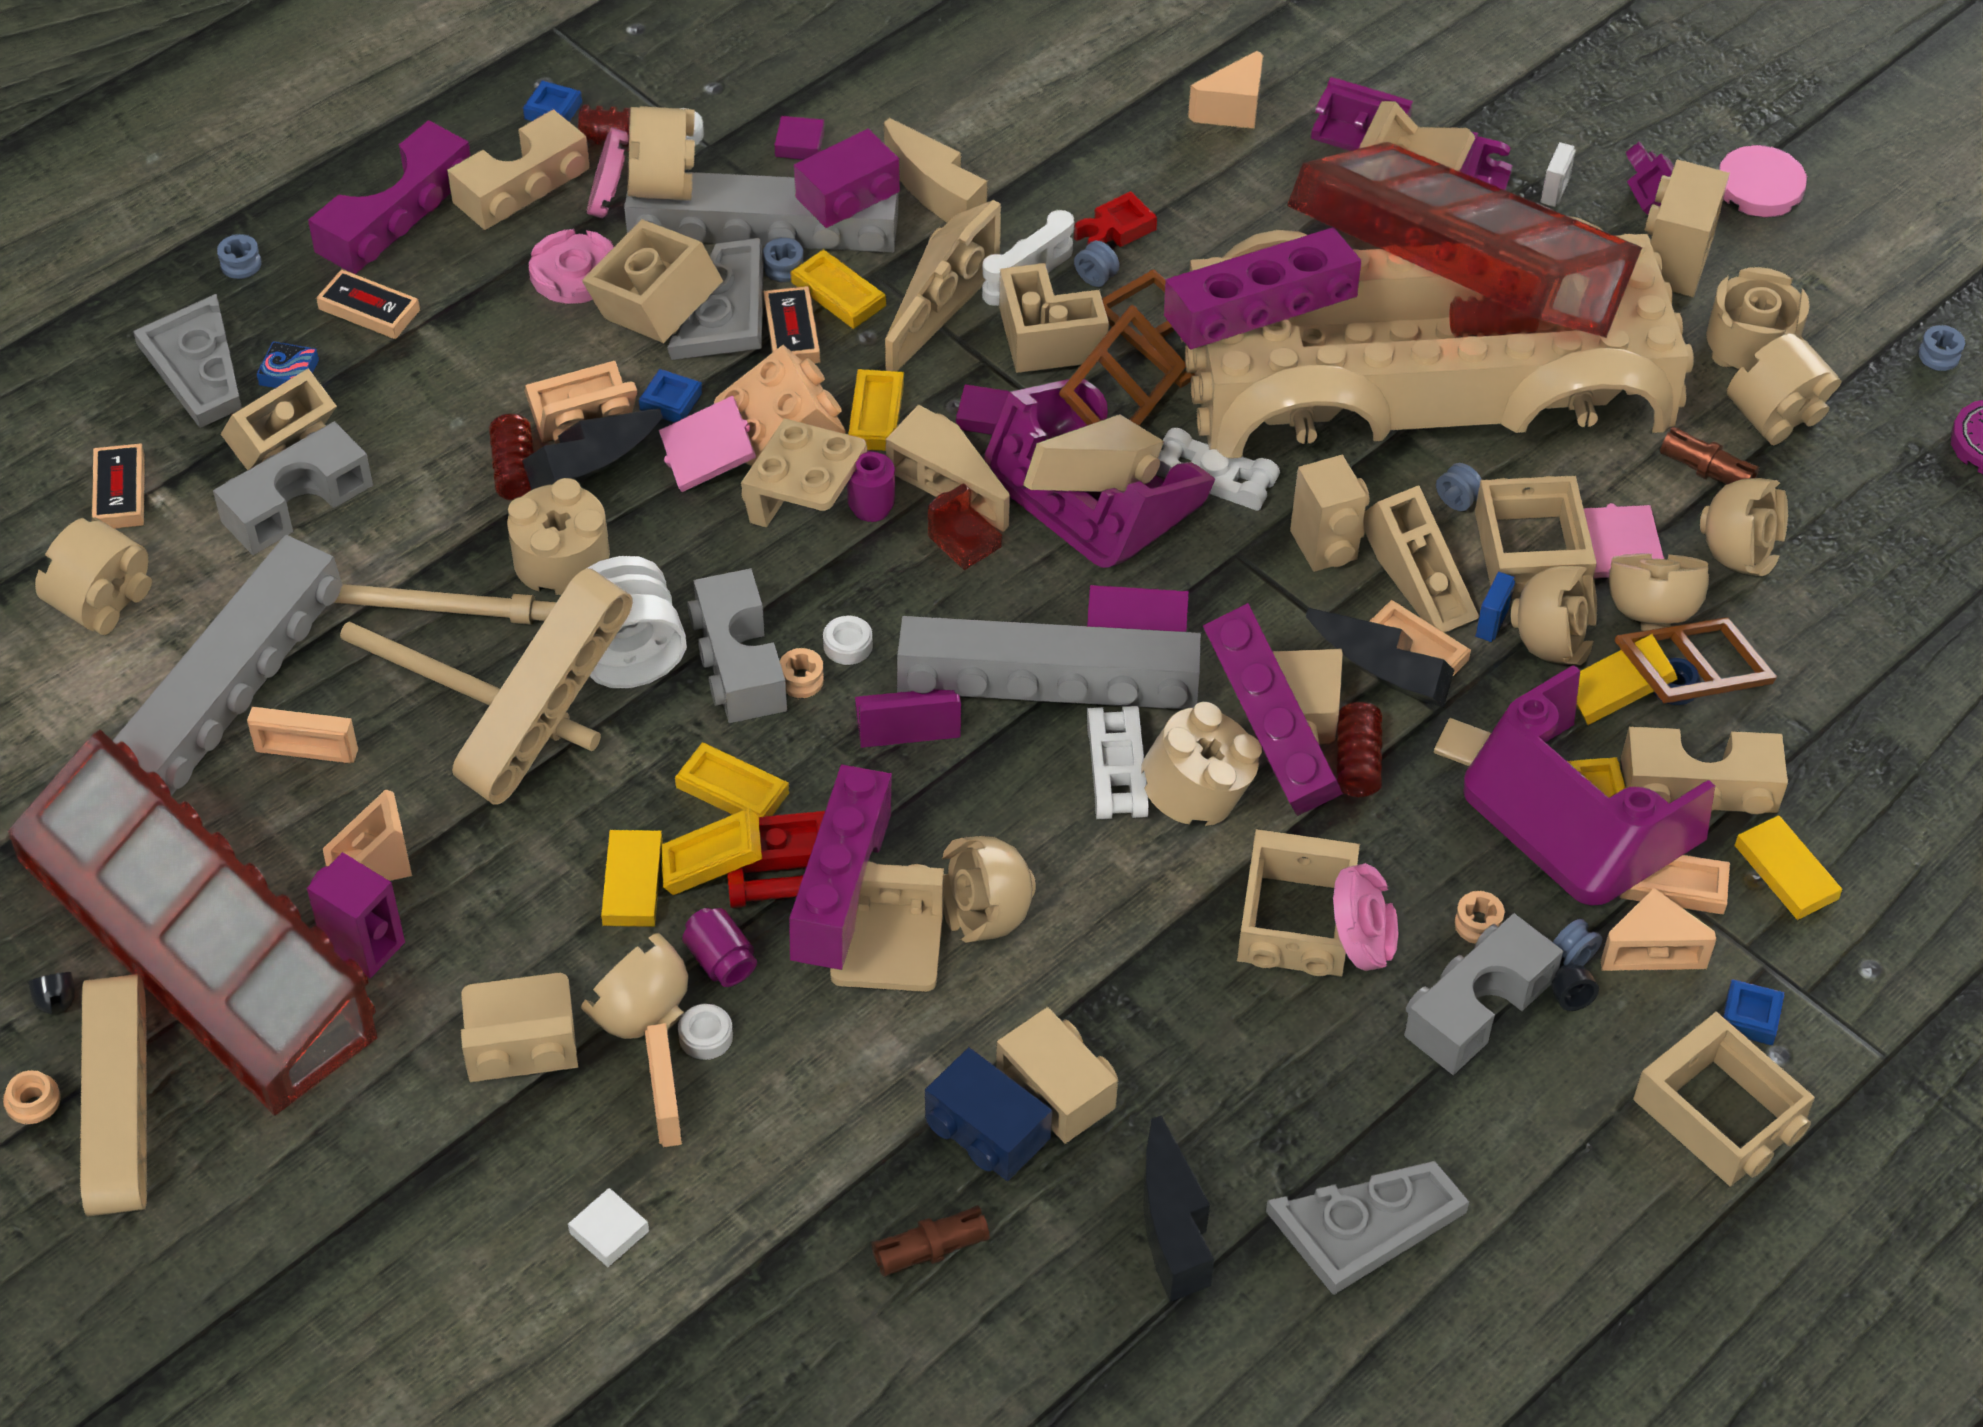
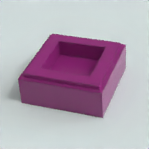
M781 116L774 145L775 157L806 159L820 152L824 135V120Z
M965 384L956 415V424L961 430L992 435L1010 391Z

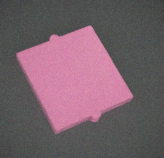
M733 395L659 430L667 453L664 461L669 468H672L681 492L756 458L747 433L751 427L746 420L742 419Z
M1608 504L1607 507L1584 508L1597 563L1593 579L1609 578L1611 560L1615 556L1645 553L1652 554V559H1664L1650 505L1616 507L1615 504Z

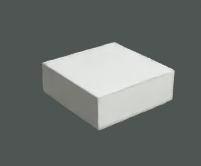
M1559 142L1546 171L1541 203L1553 207L1559 204L1570 180L1575 155L1574 146Z
M610 1188L568 1223L570 1234L607 1267L612 1265L649 1232L648 1221Z

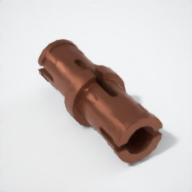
M1675 426L1666 435L1660 449L1661 454L1697 470L1696 475L1704 479L1709 476L1725 484H1730L1744 478H1756L1759 472L1758 466L1723 451L1721 444L1714 441L1709 444Z
M977 1205L971 1207V1209L934 1222L927 1218L919 1221V1227L872 1242V1250L877 1266H882L880 1267L882 1276H888L891 1273L928 1260L932 1264L943 1261V1255L989 1240L990 1234L984 1215L979 1216L982 1214L980 1207Z

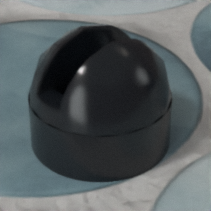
M1573 963L1561 966L1557 970L1551 985L1553 994L1560 1006L1567 1011H1577L1587 1007L1596 999L1599 993V986L1592 974L1582 965Z
M72 972L51 974L28 981L31 998L34 1005L40 1011L52 1014L51 1001L59 999L62 1011H66L72 1005L75 998Z

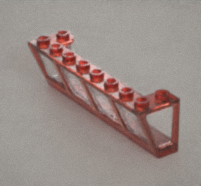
M1384 142L1303 163L1287 204L1292 209L1530 317L1607 338L1642 250L1641 246L1391 142Z
M101 729L94 733L7 831L18 861L132 975L140 974L144 987L274 1116L378 1038L373 1020L376 1009L367 996L365 986L369 984V981L362 968L353 959L348 958L344 961L334 952V946L325 932L318 926L310 929L301 920L298 909L287 896L280 894L276 897L268 889L267 882L261 872L252 863L248 862L243 865L237 860L231 845L224 836L217 831L211 835L203 827V823L194 808L186 801L180 804L171 797L170 790L164 780L154 771L147 774L139 766V761L133 751L123 741L115 744Z

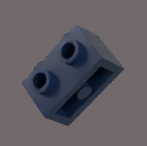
M970 1047L925 1088V1118L931 1129L944 1139L952 1138L967 1150L970 1158L977 1166L988 1172L993 1170L1007 1182L1051 1139L1052 1109Z

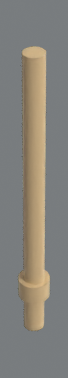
M342 584L339 596L334 602L510 618L511 623L532 625L534 620L545 621L557 603L536 601L534 595L513 594L512 598L349 584Z
M347 622L341 630L340 638L489 706L500 691V688L352 622ZM566 712L549 738L555 741L563 738L587 750L594 751L600 742L601 734L570 720L569 714Z

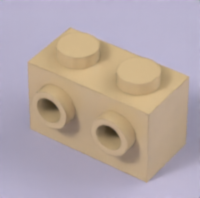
M308 368L232 414L221 432V436L245 468L249 470L270 456L278 454L309 434L325 427V423L337 406Z
M1343 454L1298 467L1290 531L1313 572L1329 567H1340L1350 561L1357 560L1360 539L1365 534L1363 519L1365 507L1369 505L1370 501L1369 492L1363 479L1356 478Z
M1046 1007L997 1041L996 1068L1052 1109L1051 1129L1065 1144L1116 1109L1118 1077L1114 1068L1102 1056L1096 1058L1083 1044L1081 1035L1075 1026L1068 1020L1061 1021L1049 1007Z

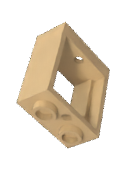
M1576 476L1499 478L1480 481L1475 516L1490 586L1498 571L1513 576L1515 586L1512 599L1520 598L1523 588L1533 576L1551 567L1583 566L1587 568L1583 574H1589L1594 577L1597 563ZM1559 517L1567 550L1503 552L1497 520Z
M1256 829L1237 961L1252 963L1260 968L1280 967L1305 971L1314 976L1335 975L1342 977L1346 952L1340 941L1336 922L1334 938L1257 928L1255 926L1262 878L1334 888L1340 871L1346 867L1357 865L1360 844Z
M1717 1012L1713 1013L1642 1071L1633 1098L1637 1104L1730 1187L1746 1174L1753 1178L1761 1173L1774 1156L1773 1151L1781 1144L1785 1143L1790 1147L1801 1139L1811 1125L1807 1116L1815 1099L1809 1091ZM1712 1062L1717 1064L1777 1117L1776 1120L1741 1149L1677 1093L1680 1088Z

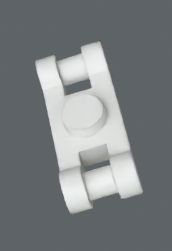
M1064 210L1053 211L1047 217V225L1028 238L1018 241L1005 254L987 256L983 261L982 271L983 277L986 279L982 286L983 300L989 305H999L1001 268L1045 263L1049 273L1068 260L1073 252V240L1070 237L1074 230L1073 215Z
M1171 428L1163 439V450L1160 451L1158 457L1160 467L1156 475L1166 478L1173 466L1182 463L1178 460L1180 457L1189 459L1216 479L1209 494L1258 511L1267 498L1266 488H1271L1275 484L1280 470L1273 461L1265 458H1258L1254 461L1245 457H1224L1217 449L1209 450L1208 444L1193 440L1186 431L1180 428ZM1239 477L1248 480L1244 483L1237 482Z
M1138 706L1122 707V712H1104L1103 707L1087 708V728L1090 741L1096 819H1112V814L1131 813L1132 818L1148 817V796L1144 789L1147 783L1145 772L1141 774L1144 754ZM1106 732H1123V733H1106ZM1129 785L1130 793L1111 792V786Z

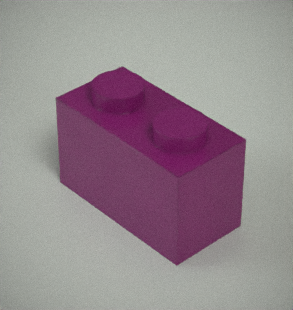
M869 129L863 130L794 164L795 198L825 228L848 219L854 214L900 192L899 158Z
M344 852L329 866L321 868L314 875L310 885L307 887V892L322 948L371 979L405 943L392 882Z

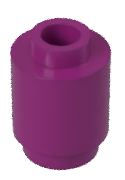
M867 452L860 455L856 461V470L847 483L848 505L860 520L866 522L880 521L889 514L895 504L894 464L890 458L878 452Z
M704 908L694 913L688 919L682 941L711 980L719 981L723 987H732L745 980L754 971L757 965V960L753 956L754 947L725 909L716 908L711 910L710 908Z

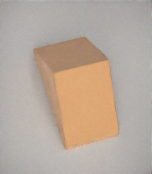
M1257 50L1192 84L1190 88L1188 118L1194 123L1254 129L1263 55Z
M385 789L323 848L326 866H329L344 852L389 881L412 876L394 792Z
M1653 888L1608 933L1601 958L1602 971L1707 969L1716 942L1715 931Z

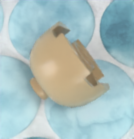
M1744 478L1725 485L1713 498L1710 506H1706L1703 509L1700 518V530L1702 534H1706V542L1713 557L1728 569L1742 574L1764 576L1769 574L1777 564L1779 556L1770 555L1773 550L1775 540L1784 542L1788 521L1787 495L1785 490L1775 489L1780 484L1777 480Z
M1625 554L1613 557L1611 568L1609 569L1610 595L1615 606L1627 618L1640 621L1641 630L1643 631L1670 627L1671 623H1679L1689 619L1698 612L1703 604L1709 585L1708 563L1697 558L1668 554V559H1652V554Z
M1583 566L1551 567L1536 574L1523 588L1520 599H1515L1512 603V626L1519 629L1521 640L1529 652L1546 662L1580 666L1586 662L1592 650L1594 641H1584L1587 625L1596 626L1597 594L1592 575L1583 574L1587 569Z
M976 836L952 840L944 850L942 859H950L948 874H944L943 913L947 925L952 931H958L961 927L965 936L960 940L965 943L985 941L1008 935L1023 922L1028 913L1036 889L1032 871L1028 868L1027 863L1015 847L998 838Z
M655 933L649 937L650 941L655 945L653 948L644 953L637 946L596 985L593 990L600 996V999L595 1004L586 999L582 1003L581 1009L598 1026L611 1035L623 1039L640 1038L645 1035L647 1026L666 1023L668 1031L684 1014L678 1005L687 993L688 974L682 958L660 933Z

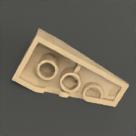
M992 200L958 213L943 228H937L933 232L885 338L886 371L897 372L983 286V282L986 280L982 274L984 259L993 254L1000 255V203Z

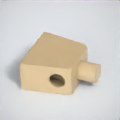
M1342 649L1274 651L1273 654L1318 744L1333 742L1339 716Z

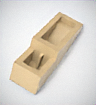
M891 118L884 122V144L899 158L900 181L926 208L948 223L956 214L987 203V180L961 168L960 152Z

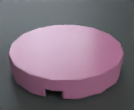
M611 128L590 193L587 214L603 218L606 217L609 208L601 205L603 200L610 202L611 197H614L625 155H623L624 149L618 148L619 143L624 145L628 143L629 137L627 132Z
M1760 145L1740 147L1728 153L1720 163L1719 170L1730 173L1724 200L1728 204L1731 200L1739 205L1738 210L1747 215L1759 217L1781 216L1790 212L1792 206L1797 203L1799 204L1803 199L1807 175L1802 165L1796 159L1779 149Z
M575 229L562 230L546 236L534 246L531 252V260L529 262L531 283L538 293L552 301L573 304L593 300L582 279L614 248L611 241L599 233L586 230L587 235L575 234Z
M1366 863L1349 866L1340 871L1335 881L1333 904L1339 938L1347 956L1357 968L1369 971L1387 966L1386 961L1393 959L1397 951L1398 922L1393 903L1385 904L1381 893L1388 890L1385 879L1377 869Z

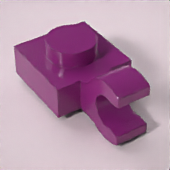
M1638 141L1625 152L1637 172L1627 180V183L1641 209L1649 215L1652 205L1661 206V203L1655 202L1662 175L1671 177L1674 166L1662 153L1657 157L1652 151L1647 153L1643 144Z

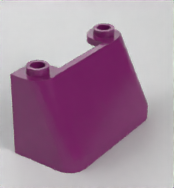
M1069 379L1009 392L986 449L984 461L1013 500L1095 565L1109 568L1127 561L1202 506L1206 501L1216 479L1192 462H1184L1173 466L1164 481L1155 475L1147 484H1143L1141 481L1128 484L1125 491H1120L1116 488L1102 492L1028 489L1023 484L1037 443L1085 427L1087 424L1059 395V391ZM1083 379L1075 388V393L1101 421L1107 419L1108 407L1104 395L1098 388L1086 379Z

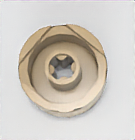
M631 107L628 196L691 201L692 174L684 173V170H691L694 167L695 140H686V136H694L695 109Z
M1746 268L1740 270L1737 277L1728 280L1727 276L1723 279L1716 292L1706 334L1708 344L1713 351L1712 359L1714 362L1722 367H1735L1738 369L1743 367L1746 371H1750L1759 362L1754 357V354L1771 341L1789 333H1795L1800 338L1809 312V299L1805 291L1802 289L1800 294L1791 285L1792 278L1782 272L1768 268Z
M1789 333L1771 341L1756 352L1754 357L1759 362L1749 372L1741 367L1732 378L1727 389V395L1736 407L1773 446L1784 441L1792 433L1793 427L1803 422L1807 426H1813L1823 419L1829 411L1826 401L1839 388L1842 381L1801 336L1798 338L1795 333Z
M571 478L559 479L553 485H545L533 489L522 497L514 499L509 504L507 526L514 569L518 578L529 588L539 592V587L554 589L555 595H562L568 584L580 571L599 561L609 559L610 549L604 508L597 497L581 488L576 480Z
M92 517L93 521L89 522L81 518L68 525L50 545L45 556L52 559L46 574L38 570L35 589L37 596L42 601L88 630L96 631L101 635H107L117 625L120 611L131 600L135 603L140 602L148 594L152 585V579L146 575L148 553L143 546L100 519Z
M1199 702L1194 708L1183 709L1171 716L1141 764V774L1145 772L1147 780L1144 789L1151 802L1173 820L1185 824H1190L1192 820L1207 821L1205 826L1218 824L1228 817L1256 776L1262 746L1254 736L1248 734L1237 722L1222 714L1216 705L1209 702Z

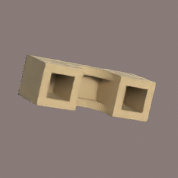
M554 109L519 129L522 151L521 159L500 161L490 156L486 151L481 150L448 169L452 202L484 230L508 218L525 206L544 197L549 192L590 169L586 135Z
M1629 727L1621 755L1622 777L1625 788L1644 787L1651 789L1669 804L1706 780H1710L1716 785L1712 811H1742L1750 814L1778 813L1788 784L1782 734L1731 731L1723 760L1715 763L1698 761L1686 753L1681 743L1680 729Z

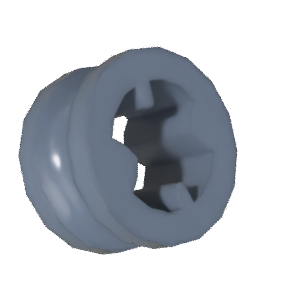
M237 234L231 235L219 243L217 254L220 259L221 270L226 276L242 279L250 277L259 271L261 257L258 251V244L254 238L248 235Z
M777 238L768 242L763 249L764 272L766 275L778 282L791 281V271L804 263L801 244L790 238Z
M1095 240L1090 242L1085 250L1080 251L1074 258L1076 271L1091 286H1103L1110 277H1113L1119 271L1118 257L1108 245L1101 241Z
M1944 325L1930 327L1924 334L1923 343L1919 349V358L1923 364L1935 370L1947 371L1953 369L1960 361L1961 353L1965 346V339L1959 331L1952 327Z
M1455 463L1448 469L1447 473H1444L1437 479V492L1446 505L1452 509L1466 511L1473 504V501H1477L1482 478L1469 465Z
M1577 919L1567 925L1553 941L1555 945L1563 950L1564 965L1573 963L1584 966L1595 955L1602 944V936L1597 932L1589 933L1588 923L1583 919Z

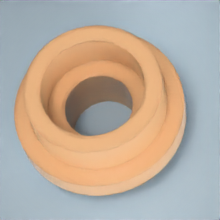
M28 1070L17 1074L9 1081L4 1093L3 1103L7 1114L14 1121L22 1124H35L46 1120L56 1111L60 1103L61 1094L53 1078L40 1071ZM40 1097L34 1102L26 1103L30 1098Z

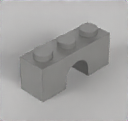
M334 421L278 454L270 456L241 475L228 480L225 484L214 489L213 493L221 523L252 555H255L282 539L285 534L289 535L293 532L287 502L290 499L303 494H314L325 499L334 509L373 486L367 453Z
M752 569L694 580L695 600L687 602L688 612L693 630L702 629L704 638L698 639L703 667L712 666L715 674L709 676V685L714 705H724L728 723L786 712V683L774 642L758 646L740 644L749 639L765 636L763 605Z
M1515 913L1499 927L1495 924L1490 925L1477 940L1474 950L1465 958L1461 955L1456 956L1446 966L1441 979L1431 989L1425 986L1413 995L1406 1007L1408 1019L1404 1037L1454 1075L1489 1040L1495 1014L1482 1005L1477 998L1485 995L1499 996L1523 1011L1552 984L1560 966L1563 950Z

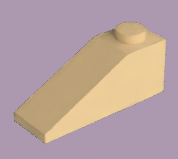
M917 405L886 438V456L894 464L895 476L1004 532L1009 527L1010 494L956 423L950 421L942 414H936Z
M1119 414L1037 443L1023 485L1030 490L1102 492L1116 488L1120 491H1125L1128 484L1139 481L1147 484L1155 477L1160 467L1158 457L1164 441Z
M1419 485L1383 499L1364 512L1363 523L1365 533L1377 560L1420 618L1444 633L1479 618V614Z

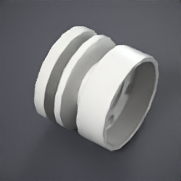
M618 556L599 561L588 567L629 593L633 600V605L626 621L590 674V677L596 683L609 688H633L649 684L668 674L681 661L687 645L686 635L678 613L672 606L671 594L667 589L663 572L654 562L639 556Z

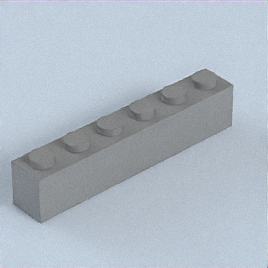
M684 172L692 174L691 201L637 198V196L626 195L625 200L627 234L643 219L702 243L717 244L760 238L762 246H766L771 240L790 238L800 243L802 248L874 252L895 251L898 223V193L828 228H825L795 198L794 177Z
M285 534L104 750L117 780L164 803L168 801L177 789L182 788L188 782L195 766L208 751L213 750L219 744L223 732L235 717L247 710L252 702L253 695L267 678L274 676L278 672L284 657L297 642L302 641L308 635L315 619L326 606H330L336 601L343 585L334 556Z
M902 616L897 654V693L908 691L928 693L933 689L955 690V694L965 697L1171 709L1194 708L1198 697L1201 633Z

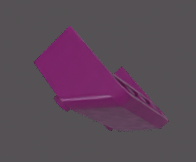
M1572 665L1515 699L1509 705L1466 770L1463 793L1471 806L1575 900L1587 905H1602L1610 902L1707 840L1716 785L1710 780H1706L1670 804L1653 790L1644 787H1629L1608 798L1546 743L1574 726L1580 670Z

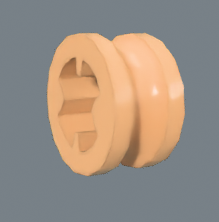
M796 648L788 651L781 657L780 664L785 678L786 694L795 698H808L821 690L824 684L823 661L819 654L810 649ZM799 669L808 670L805 672V677L794 675H797V670Z
M1472 891L1465 894L1458 904L1454 921L1455 929L1460 937L1476 944L1481 934L1490 925L1495 924L1499 927L1502 924L1505 914L1504 906L1499 898L1485 891ZM1473 913H1484V920H1486V922H1475V915H1473Z

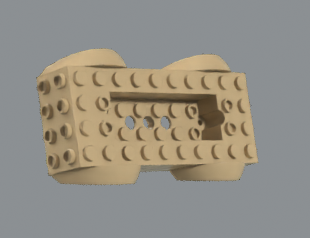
M1552 214L1527 219L1509 228L1495 242L1371 250L1353 249L1361 259L1358 297L1190 350L1187 345L1185 346L1187 373H1195V376L1191 377L1193 404H1201V408H1197L1199 436H1207L1209 450L1217 449L1220 454L1227 458H1241L1249 435L1263 422L1268 425L1290 424V427L1295 426L1297 441L1305 444L1306 435L1307 443H1312L1317 438L1314 422H1329L1343 408L1358 413L1369 422L1373 431V441H1383L1390 430L1501 424L1516 433L1526 432L1530 422L1544 408L1568 407L1569 410H1575L1577 422L1581 427H1585L1586 421L1588 427H1590L1598 420L1594 406L1607 405L1622 389L1626 391L1627 395L1639 394L1648 400L1654 409L1652 433H1659L1675 426L1679 407H1684L1686 403L1685 375L1686 372H1691L1693 369V350L1691 345L1685 344L1683 340L1682 317L1680 313H1674L1671 285L1669 282L1663 281L1661 275V256L1659 252L1653 251L1648 234L1609 236L1600 227L1580 218ZM1285 230L1255 234L1236 244L1222 258L1213 257L1190 260V271L1297 239L1307 234Z

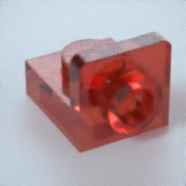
M963 483L949 492L941 493L929 504L928 537L963 570L968 569L1002 547V534L971 507V489Z

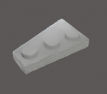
M760 238L715 244L710 258L723 282L683 322L678 336H672L667 347L671 360L761 349L763 247Z
M216 294L133 331L138 347L199 428L242 409Z
M1432 1161L1373 1175L1369 1182L1337 1189L1335 1184L1315 1190V1195L1288 1201L1287 1196L1268 1200L1266 1212L1329 1291L1335 1295L1467 1213L1469 1201L1438 1164Z

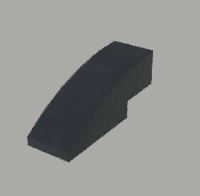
M660 408L577 422L558 435L560 443L545 445L522 460L531 490L545 485H553L557 480L563 478H571L580 482L630 451L650 433L662 419Z
M1308 607L1306 618L1336 649H1342V654L1359 669L1384 685L1409 697L1444 708L1455 671L1444 659L1411 652L1413 640L1400 628Z
M1162 1115L1152 1118L1150 1124L1144 1170L1143 1208L1147 1239L1155 1268L1168 1299L1172 1302L1211 1286L1214 1257L1201 1235L1207 1232L1210 1204Z

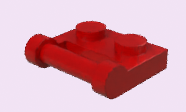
M825 811L759 817L762 859L727 873L730 908L746 907V902L797 897L804 875L744 881L743 873L807 867Z

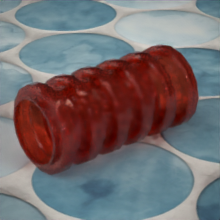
M584 104L579 111L578 130L586 135L587 143L589 140H594L595 145H601L603 141H606L611 128L627 132L629 137L631 108L625 107L623 111H618L616 106H611L609 110H604L603 105H597L596 109H591L589 104ZM628 139V143H627V144H625V145H624V144H621L622 147H628V146H629V139Z
M1533 293L1527 294L1522 299L1519 294H1513L1510 299H1506L1504 294L1498 295L1495 300H1492L1490 295H1484L1481 300H1477L1475 296H1469L1467 301H1463L1461 296H1455L1450 303L1449 309L1450 330L1455 338H1462L1465 333H1468V336L1477 337L1478 333H1482L1483 336H1492V332H1496L1497 335H1506L1507 332H1511L1512 335L1521 334L1522 331H1525L1526 334L1536 333L1539 327L1538 300Z
M503 414L496 417L489 426L495 490L501 498L511 501L531 491L522 460L534 453L532 431L527 418L519 414Z
M1366 702L1347 704L1339 710L1337 783L1344 794L1353 797L1373 795L1382 787L1381 724L1383 713L1375 705Z

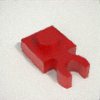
M1130 191L1095 208L1094 218H1085L1078 221L1074 225V239L1079 241L1085 237H1090L1087 240V245L1095 240L1105 244L1113 240L1119 247H1122L1155 231L1157 216Z

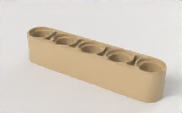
M587 568L575 575L457 755L452 771L458 780L491 804L498 805L512 795L626 621L633 605V600L629 593L593 569Z
M140 974L85 980L83 982L80 1189L82 1204L87 1217L146 1209V998Z

